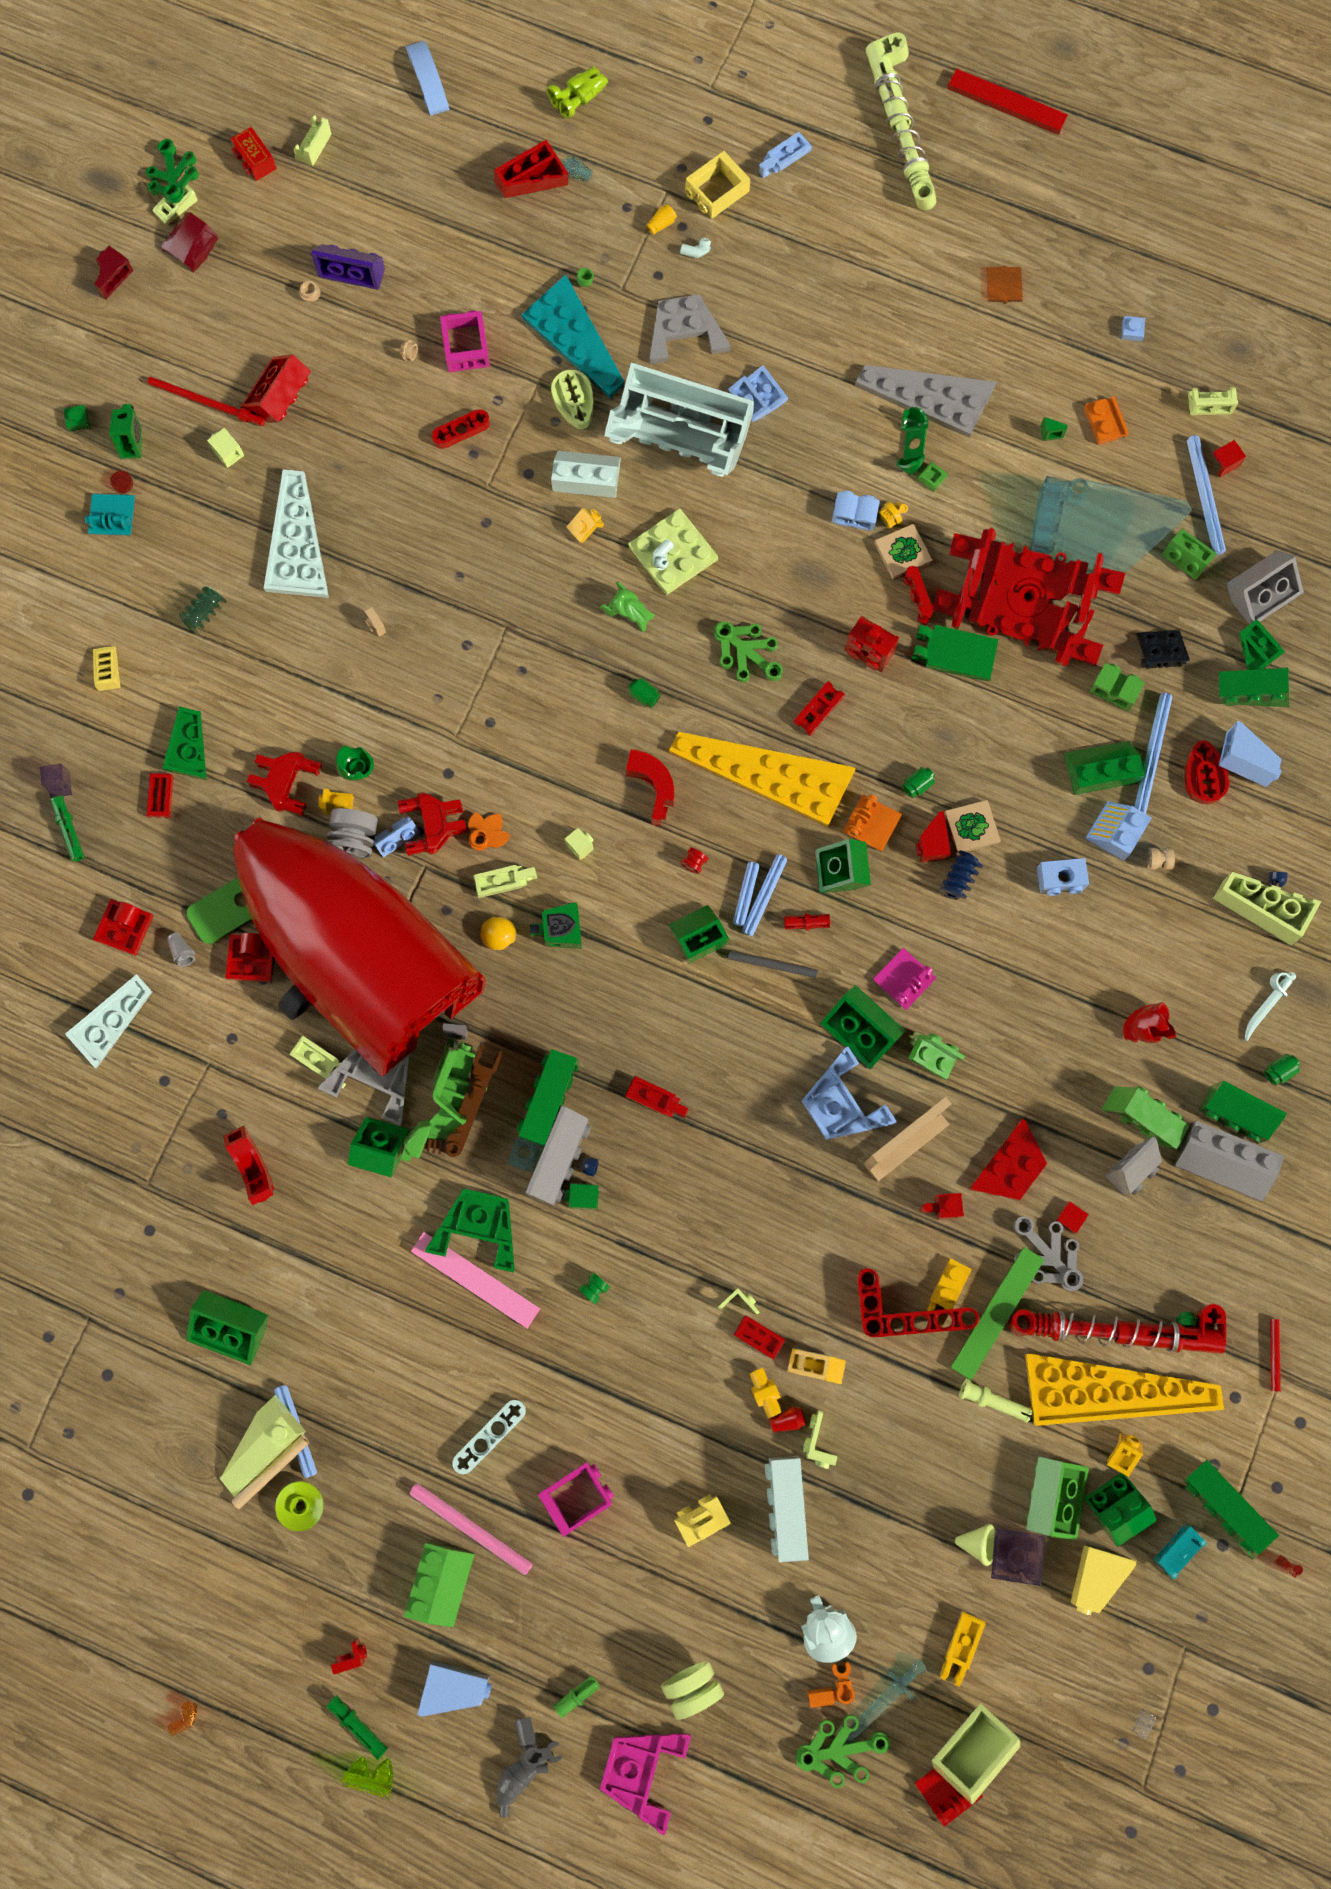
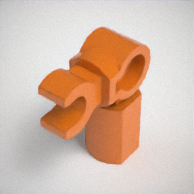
M845 1662V1671L843 1673L837 1671L835 1663L832 1664V1672L837 1677L835 1682L836 1690H832V1687L807 1690L810 1708L834 1705V1701L850 1704L854 1700L855 1693L852 1688V1682L848 1680V1675L851 1671L849 1662Z

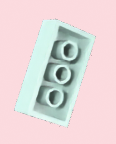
M798 1456L769 1458V1464H765L766 1479L771 1482V1488L767 1489L768 1504L773 1507V1513H769L770 1529L775 1532V1538H771L772 1554L777 1557L779 1562L809 1560L800 1458Z

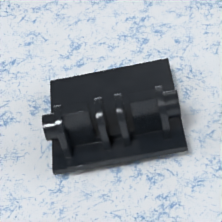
M1180 630L1136 634L1144 659H1141L1142 668H1157L1158 665L1160 669L1163 668V664L1165 668L1182 667V665H1186L1187 661H1190Z

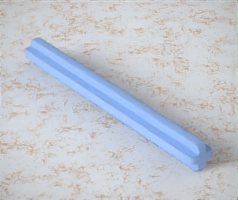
M1198 435L1190 436L1187 444L1211 547L1217 553L1216 555H1220L1225 552L1226 548L1200 438Z
M1161 693L1159 696L1143 766L1145 776L1140 781L1134 805L1136 809L1145 814L1172 702V695L1169 693Z

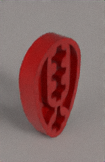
M1206 740L1198 741L1191 749L1185 765L1184 782L1186 792L1190 798L1197 803L1207 805L1218 802L1227 793L1230 781L1227 769L1219 766L1220 754ZM1200 747H1202L1204 751H1207L1204 755V759L1202 753L1198 752ZM1204 768L1206 771H1210V774L1207 776V781L1212 783L1208 787L1209 792H1213L1210 798L1207 794H1204L1207 790V785L1202 783L1206 778L1205 773H1201Z

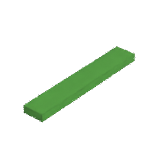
M1026 1247L1022 1248L981 1315L978 1325L972 1330L950 1366L951 1368L972 1380L1045 1259Z

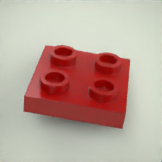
M110 899L92 940L137 956L154 915L129 903Z
M256 933L230 934L225 979L272 983L274 957L262 941L260 935Z

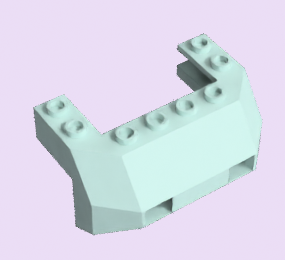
M631 363L621 403L616 408L610 410L604 436L609 437V441L616 444L625 443L632 437L639 438V442L651 445V442L658 444L662 450H677L684 457H691V455L699 457V461L708 464L707 469L712 470V474L724 477V475H728L735 469L747 436L753 414L754 401ZM653 397L670 402V410L652 404ZM711 416L724 419L723 425L711 423Z

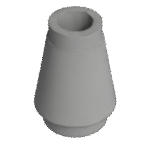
M173 933L168 936L167 940L174 963L178 964L179 967L192 964L195 960V952L180 933Z

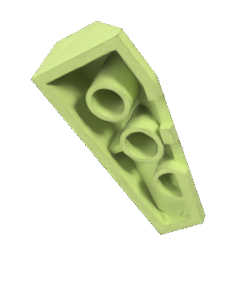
M277 1395L271 1398L256 1413L220 1478L234 1497L301 1434L303 1435L306 1432Z

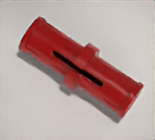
M804 913V915L797 916L785 915V930L805 929V931H810V929L830 928V914L810 915L809 913Z

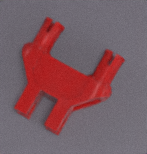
M297 751L284 754L275 759L257 754L254 761L255 764H258V768L267 770L269 773L267 778L249 774L246 782L250 784V787L266 792L277 812L286 810L303 816L305 812L302 810H306L307 803L289 798V793L300 770L318 776L320 774L318 769H322V762L305 758L303 753Z
M420 792L417 794V797L397 800L400 814L420 810L423 816L426 836L421 840L405 842L408 856L424 852L430 855L436 854L451 836L468 833L465 820L447 822L446 816L464 813L460 799L441 802L427 793Z

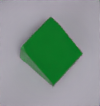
M1044 417L1040 425L1043 441L1064 438L1068 428L1067 424Z

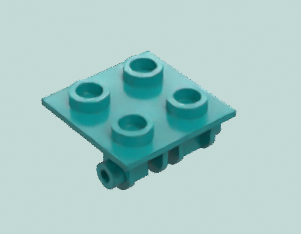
M92 494L90 514L85 516V523L89 524L88 534L131 536L135 495Z

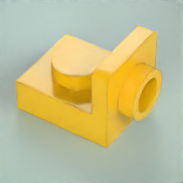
M324 788L323 795L320 794L319 808H321L324 815L331 816L333 809H352L354 796L353 794L330 792L328 788Z
M1121 1432L1119 1442L1108 1458L1107 1465L1129 1477L1143 1455V1447L1140 1440L1133 1435H1126Z

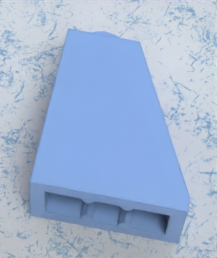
M1237 721L1226 732L1219 766L1265 787L1279 778L1281 774V758L1242 722Z
M433 1661L430 1665L417 1715L427 1716L481 1705L484 1698L488 1699L492 1684L488 1683L489 1675Z

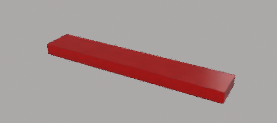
M957 68L947 88L1058 135L1068 116L1067 113Z

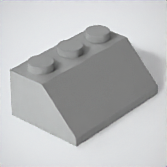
M1280 550L1275 551L1227 583L1231 602L1249 625L1256 619L1259 622L1304 593L1295 556Z

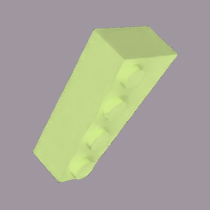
M1232 872L1222 881L1213 897L1219 903L1291 946L1302 938L1322 902L1316 899L1309 900L1303 898V895L1295 892L1291 894L1282 891L1280 887L1274 885L1270 887L1261 884L1259 880Z

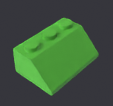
M1038 1457L1026 1530L1053 1537L1077 1540L1089 1467Z
M428 1540L423 1549L404 1617L426 1624L454 1627L475 1553Z

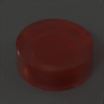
M117 471L111 476L110 484L116 492L123 494L132 489L133 479L128 472Z

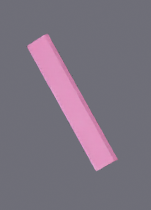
M423 1232L411 1250L412 1253L525 1328H529L540 1311L539 1307L450 1248L447 1250L446 1257L425 1253V1249L433 1237Z

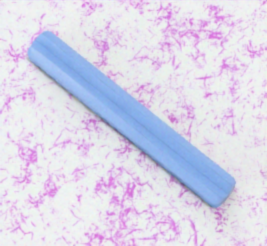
M780 854L776 855L744 924L742 933L747 936H753L785 867L787 858Z
M287 1385L275 1388V1395H277L300 1424ZM307 1445L297 1455L305 1478L317 1473Z

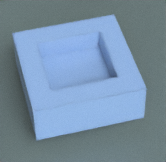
M1124 316L1121 339L1142 341L1144 338L1145 318Z

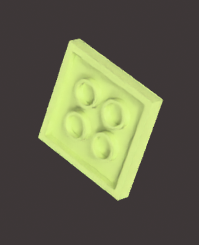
M678 509L628 543L630 550L666 595L718 560V555L681 509ZM668 539L673 543L674 547L666 554L667 561L669 562L667 568L659 570L654 565L653 552Z

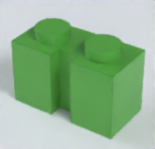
M1105 663L1089 692L1129 712L1145 682L1141 681L1134 674L1126 676L1120 673L1121 669L1117 665Z

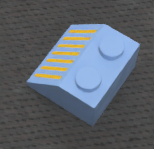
M1108 801L1085 839L1124 861L1131 854L1152 817L1133 806Z

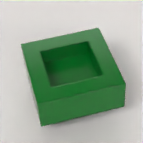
M84 405L63 409L66 428L69 432L90 427L87 409Z

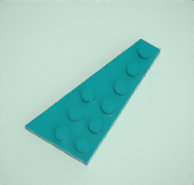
M565 274L521 314L522 319L576 369L585 374L610 399L625 385V381Z

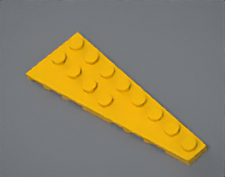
M678 732L669 749L670 754L826 827L829 826L856 768L683 732Z
M1025 1354L1033 1426L1224 1410L1221 1385Z

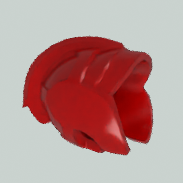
M1164 1002L1145 1005L1135 1010L1124 1023V1039L1134 1043L1138 1042V1040L1145 1043H1157L1161 1041L1162 1037L1167 1039L1175 1038L1177 1034L1174 1027L1169 1023L1170 1013L1167 1005Z

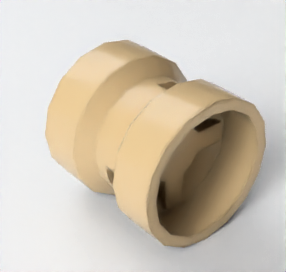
M1165 847L1163 850H1158L1157 848L1148 849L1147 867L1149 870H1157L1161 867L1165 870H1172L1174 868L1175 853L1172 847Z

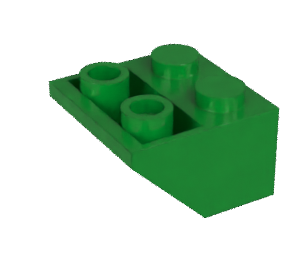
M709 905L668 924L688 964L729 944L727 933Z
M1123 1473L1118 1474L1084 1497L1085 1502L1100 1526L1116 1547L1157 1521L1152 1506Z

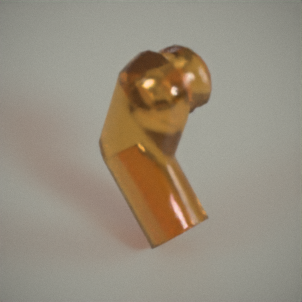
M191 1701L183 1703L180 1719L168 1724L171 1736L183 1732L194 1725L198 1714L196 1703Z

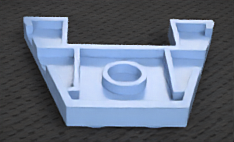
M848 1046L801 1101L826 1140L893 1125L897 1122L886 1104L871 1114L864 1116L840 1078L841 1075L859 1064Z

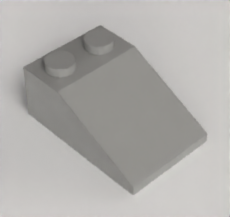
M1153 1136L1137 1143L1105 1175L1124 1196L1131 1193L1135 1195L1144 1186L1141 1182L1146 1177L1151 1179L1160 1170L1157 1166L1162 1162L1157 1139Z

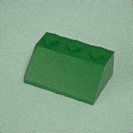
M1130 741L1064 753L1074 795L1137 784L1145 776L1140 754Z
M856 985L843 995L820 1023L845 1047L848 1046L853 1055L869 1069L884 1056L906 1031Z
M1224 1080L1210 1086L1199 1111L1204 1113L1205 1118L1214 1122L1218 1120L1226 1124V1129L1235 1133L1239 1131L1247 1135L1246 1139L1256 1144L1268 1141L1287 1115L1286 1112Z
M203 1290L191 1307L186 1341L251 1366L266 1331L268 1314Z

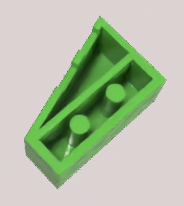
M1114 1086L1102 1107L1103 1111L1119 1114L1122 1116L1121 1122L1125 1124L1130 1122L1140 1129L1139 1132L1148 1138L1154 1136L1158 1144L1164 1148H1178L1190 1125L1183 1121V1116L1174 1111L1170 1112L1166 1109L1167 1105L1148 1096L1149 1092L1140 1086L1136 1088Z

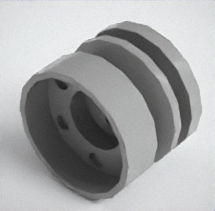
M333 809L329 826L337 831L327 833V838L329 839L327 842L350 853L355 858H370L372 856V849L369 847L374 845V841L366 836L376 834L378 818L359 810Z

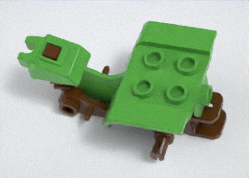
M449 1035L433 1079V1100L440 1106V1110L431 1120L419 1122L404 1139L405 1144L400 1159L409 1162L411 1156L420 1158L423 1148L427 1150V1153H429L430 1148H433L432 1154H435V1149H438V1154L444 1152L450 1157H456L461 1154L483 1096L488 1088L490 1078L498 1067L502 1056L501 1049H498L493 1063L489 1064L479 1060L484 1043L480 1042L477 1051L472 1049V1045L461 1041L458 1044V1041Z

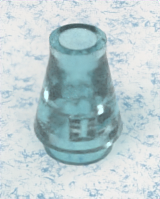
M567 155L563 165L569 173V177L589 182L593 170L576 157Z

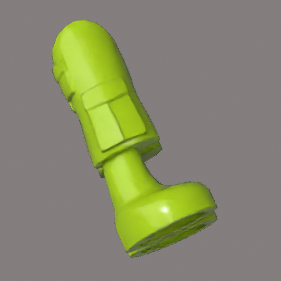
M594 66L567 81V88L560 90L554 84L548 86L547 94L555 109H559L564 118L570 119L574 116L575 109L579 105H586L607 85L608 79L603 74H600V71Z

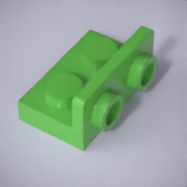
M1181 529L1168 544L1162 556L1193 579H1197L1217 553L1187 531Z
M930 1033L929 1036L919 1035L908 1059L940 1079L947 1080L955 1061L964 1060L965 1056L958 1052V1047L941 1042L942 1038L933 1033Z

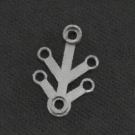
M1022 1216L1017 1218L1014 1222L1015 1232L1022 1236L1025 1235L1043 1255L1040 1257L1045 1259L1042 1265L1053 1266L1059 1272V1274H1045L1043 1271L1038 1270L1037 1273L1041 1274L1042 1279L1038 1282L1033 1278L1032 1282L1034 1284H1042L1043 1282L1060 1283L1067 1291H1076L1081 1288L1083 1275L1077 1269L1078 1241L1069 1239L1064 1243V1249L1068 1252L1066 1267L1060 1260L1063 1225L1058 1221L1051 1222L1048 1225V1232L1051 1234L1050 1249L1033 1230L1034 1223L1029 1217ZM1020 1222L1026 1224L1027 1228L1025 1231L1019 1228ZM1053 1224L1059 1226L1058 1233L1052 1231ZM1069 1242H1073L1075 1244V1249L1073 1251L1068 1248ZM1017 1253V1254L1015 1255L1014 1261L1016 1260V1258H1017V1256L1019 1255V1253ZM1069 1275H1072L1075 1279L1073 1284L1067 1281Z

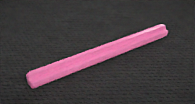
M416 1483L412 1487L409 1494L523 1575L529 1572L532 1567L530 1561L420 1484Z

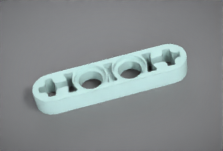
M520 1400L508 1402L454 1457L452 1463L454 1470L459 1474H467L472 1471L523 1419L526 1414L524 1403ZM511 1405L514 1407L519 1405L521 1407L519 1409L521 1415L519 1417L517 1415L512 1416L509 1421L513 1422V1424L509 1426L508 1422L500 1417V1415L504 1413L506 1417L511 1412L509 1408ZM495 1421H501L504 1424L505 1430L503 1434L495 1435L492 1432L491 1427ZM480 1438L486 1440L488 1444L486 1451L482 1453L476 1451L474 1447L475 1441ZM470 1448L471 1452L479 1457V1459L475 1461L474 1457H472L467 1463L470 1467L468 1469L465 1467L460 1469L458 1467L460 1464L458 1459L459 1457L462 1459L466 1458L470 1454L466 1450Z

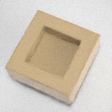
M371 607L366 610L365 614L368 619L365 620V623L370 631L375 630L379 637L385 634V627L374 609Z

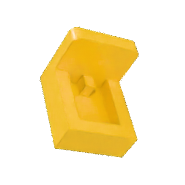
M582 508L566 527L579 542L584 543L597 527L602 528L605 524L601 520V515L596 510Z

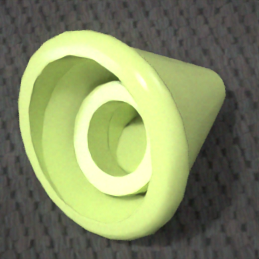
M988 1523L981 1528L955 1538V1543L982 1562L984 1566L991 1565L996 1551V1532L992 1524Z

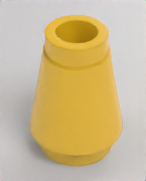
M668 204L665 206L661 205L649 223L646 224V227L651 234L655 235L673 224L677 215Z

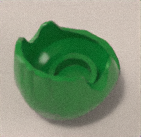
M347 745L341 747L337 752L336 769L339 775L346 780L357 781L366 778L374 769L372 756L361 747L351 748Z

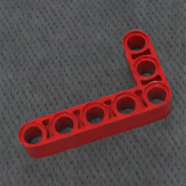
M870 1268L863 1269L858 1274L857 1281L862 1328L869 1337L876 1338L966 1330L975 1328L979 1323L980 1317L978 1312L968 1307L884 1315L879 1274ZM868 1272L873 1273L875 1276V1282L871 1286H866L863 1283V1276ZM869 1296H874L878 1301L877 1307L873 1310L868 1309L865 1305V1300ZM967 1311L973 1312L976 1317L975 1322L972 1325L964 1324L962 1321L963 1313ZM943 1313H947L952 1319L950 1326L946 1328L940 1326L938 1322L939 1316ZM920 1315L926 1317L928 1321L927 1327L922 1330L915 1326V1319ZM894 1318H900L904 1322V1327L899 1332L894 1331L891 1327V1322ZM871 1320H876L880 1323V1330L876 1334H872L868 1330V1323Z

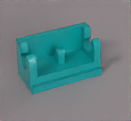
M1184 1524L1152 1560L1174 1580L1177 1578V1574L1207 1542L1191 1526Z

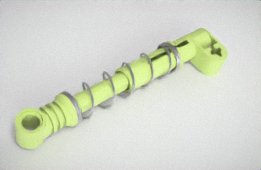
M897 32L870 43L866 47V54L875 78V90L880 93L882 99L881 107L885 108L888 117L886 123L890 124L891 129L896 132L891 139H900L903 148L897 153V156H905L907 160L902 172L909 179L917 207L926 211L933 208L936 204V194L928 173L929 163L925 159V152L922 148L917 147L920 136L912 130L914 119L908 113L909 103L902 96L903 86L900 83V77L893 69L894 65L902 63L909 55L906 37L904 34ZM887 82H889V85H890V88H889V89H887V86H886V83H887ZM892 91L893 97H890L889 92ZM911 132H914L918 137V142L916 146L914 144ZM896 134H898L899 138H893ZM916 148L923 152V157L919 158Z

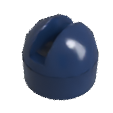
M1269 872V882L1271 885L1277 886V883H1279L1281 888L1287 883L1288 872Z
M593 1157L584 1159L581 1163L583 1173L595 1177L599 1159Z

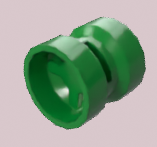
M593 1272L589 1276V1284H582L578 1290L596 1305L600 1300L599 1294L606 1293L611 1287Z

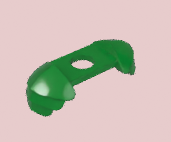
M910 407L904 410V416L901 419V430L906 432L903 458L897 459L896 465L908 474L916 472L925 459L924 450L929 422L925 412L919 407ZM914 439H920L919 446L915 449H910V443Z

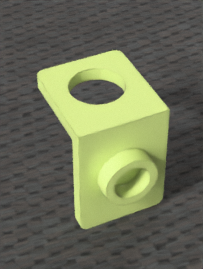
M739 1289L735 1290L718 1306L719 1309H722L737 1294L756 1315L759 1313L754 1306L756 1301L748 1292L743 1294Z

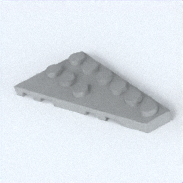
M864 365L855 386L905 409L919 407L925 412L929 420L969 438L997 382Z

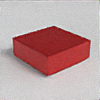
M1068 1201L1055 1221L1060 1222L1072 1233L1077 1234L1089 1214L1071 1201Z

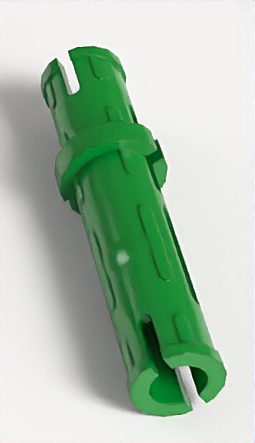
M53 797L50 799V803L56 816L54 820L60 827L71 862L83 860L85 855L72 823L73 816L68 812L64 797ZM61 811H62V813H63V816H64L66 825H65L64 820H63V817H62V815H61ZM68 833H70L74 846L72 845Z
M338 1695L326 1705V1708L341 1722L339 1725L342 1728L346 1727L376 1760H379L387 1751L388 1747L356 1715L357 1712L354 1709L351 1710Z

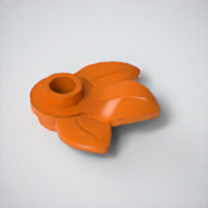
M477 812L471 816L468 822L471 832L469 844L474 850L483 851L488 847L499 848L507 843L510 834L501 831L503 824L501 814L490 815L485 819ZM479 837L484 838V842L481 844L476 842Z

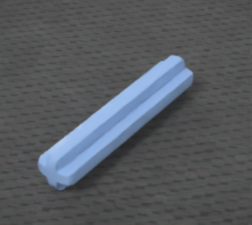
M748 862L733 919L734 925L744 926L759 870L758 863Z

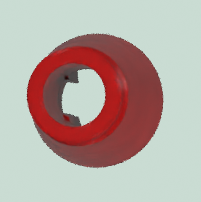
M793 1406L770 1418V1424L773 1432L801 1430V1427L806 1426V1420L802 1408H795Z

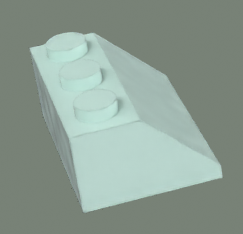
M557 451L551 478L552 489L554 492L616 498L621 457Z

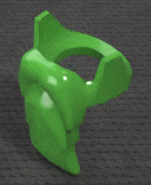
M616 581L618 587L617 594L608 606L603 604L600 608L609 617L616 614L627 617L631 622H635L642 632H645L647 622L654 618V613L645 609L644 604L638 600L634 592L629 591L619 581Z

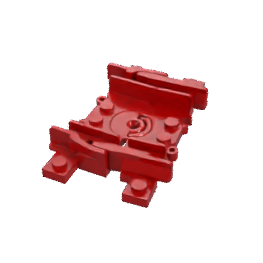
M991 527L983 530L981 539L954 533L949 556L970 560L968 572L959 595L938 588L932 605L933 611L953 617L951 625L953 628L959 629L965 610H969L971 612L968 621L979 627L988 625L987 634L989 636H995L998 633V629H1000L1003 635L1023 641L1026 647L1029 645L1030 640H1036L1039 644L1037 651L1046 649L1057 653L1055 663L1061 666L1068 665L1070 657L1093 666L1097 665L1104 645L1083 638L1095 611L1093 609L1089 610L1091 599H1096L1098 591L1120 595L1125 577L1124 572L1103 568L1104 557L1099 552L1096 554L1092 573L1086 574L1088 562L1077 559L1076 561L1071 560L1068 563H1064L1067 556L1063 552L1058 553L1055 556V560H1053L1051 555L1028 550L1026 545L1021 553H1016L1013 550L1014 543L1005 545L1003 541H995L996 532ZM980 580H982L981 586H980V592H979V601H978V588H979ZM1027 592L1031 593L1032 599L1025 600L1024 594ZM1065 596L1081 598L1079 606L1070 601H1067L1064 607L1049 603L1050 600L1061 601ZM1072 619L1071 624L1081 625L1083 623L1076 634L1064 630ZM991 628L995 630L994 633L990 631Z

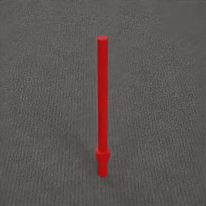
M151 376L148 378V385L233 415L245 423L252 422L262 427L265 424V418L252 414L250 410L238 409Z

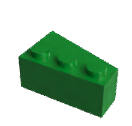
M1289 667L1219 672L1220 704H1225L1226 706L1289 707Z

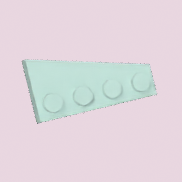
M136 974L65 1033V1035L93 1067L97 1068L153 991Z

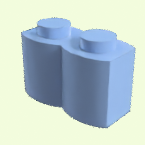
M851 491L838 492L831 522L841 526H853L857 529L873 531L880 501L871 495L857 496Z

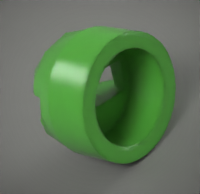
M581 268L577 273L578 284L581 287H587L592 284L594 273L588 268Z

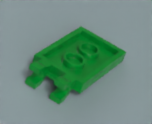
M935 625L933 630L927 626H919L916 639L928 641L927 649L915 645L911 659L926 661L925 668L986 682L990 681L999 639Z

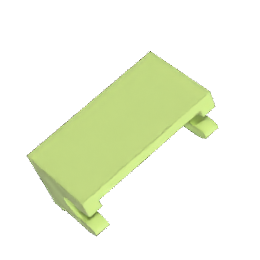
M315 115L311 118L312 126L300 147L296 145L294 148V158L310 166L315 164L332 134L328 120L322 118L320 124L316 120Z
M1230 387V390H1227V392H1198L1197 388H1192V391L1188 393L1190 415L1232 414L1238 405L1235 387Z

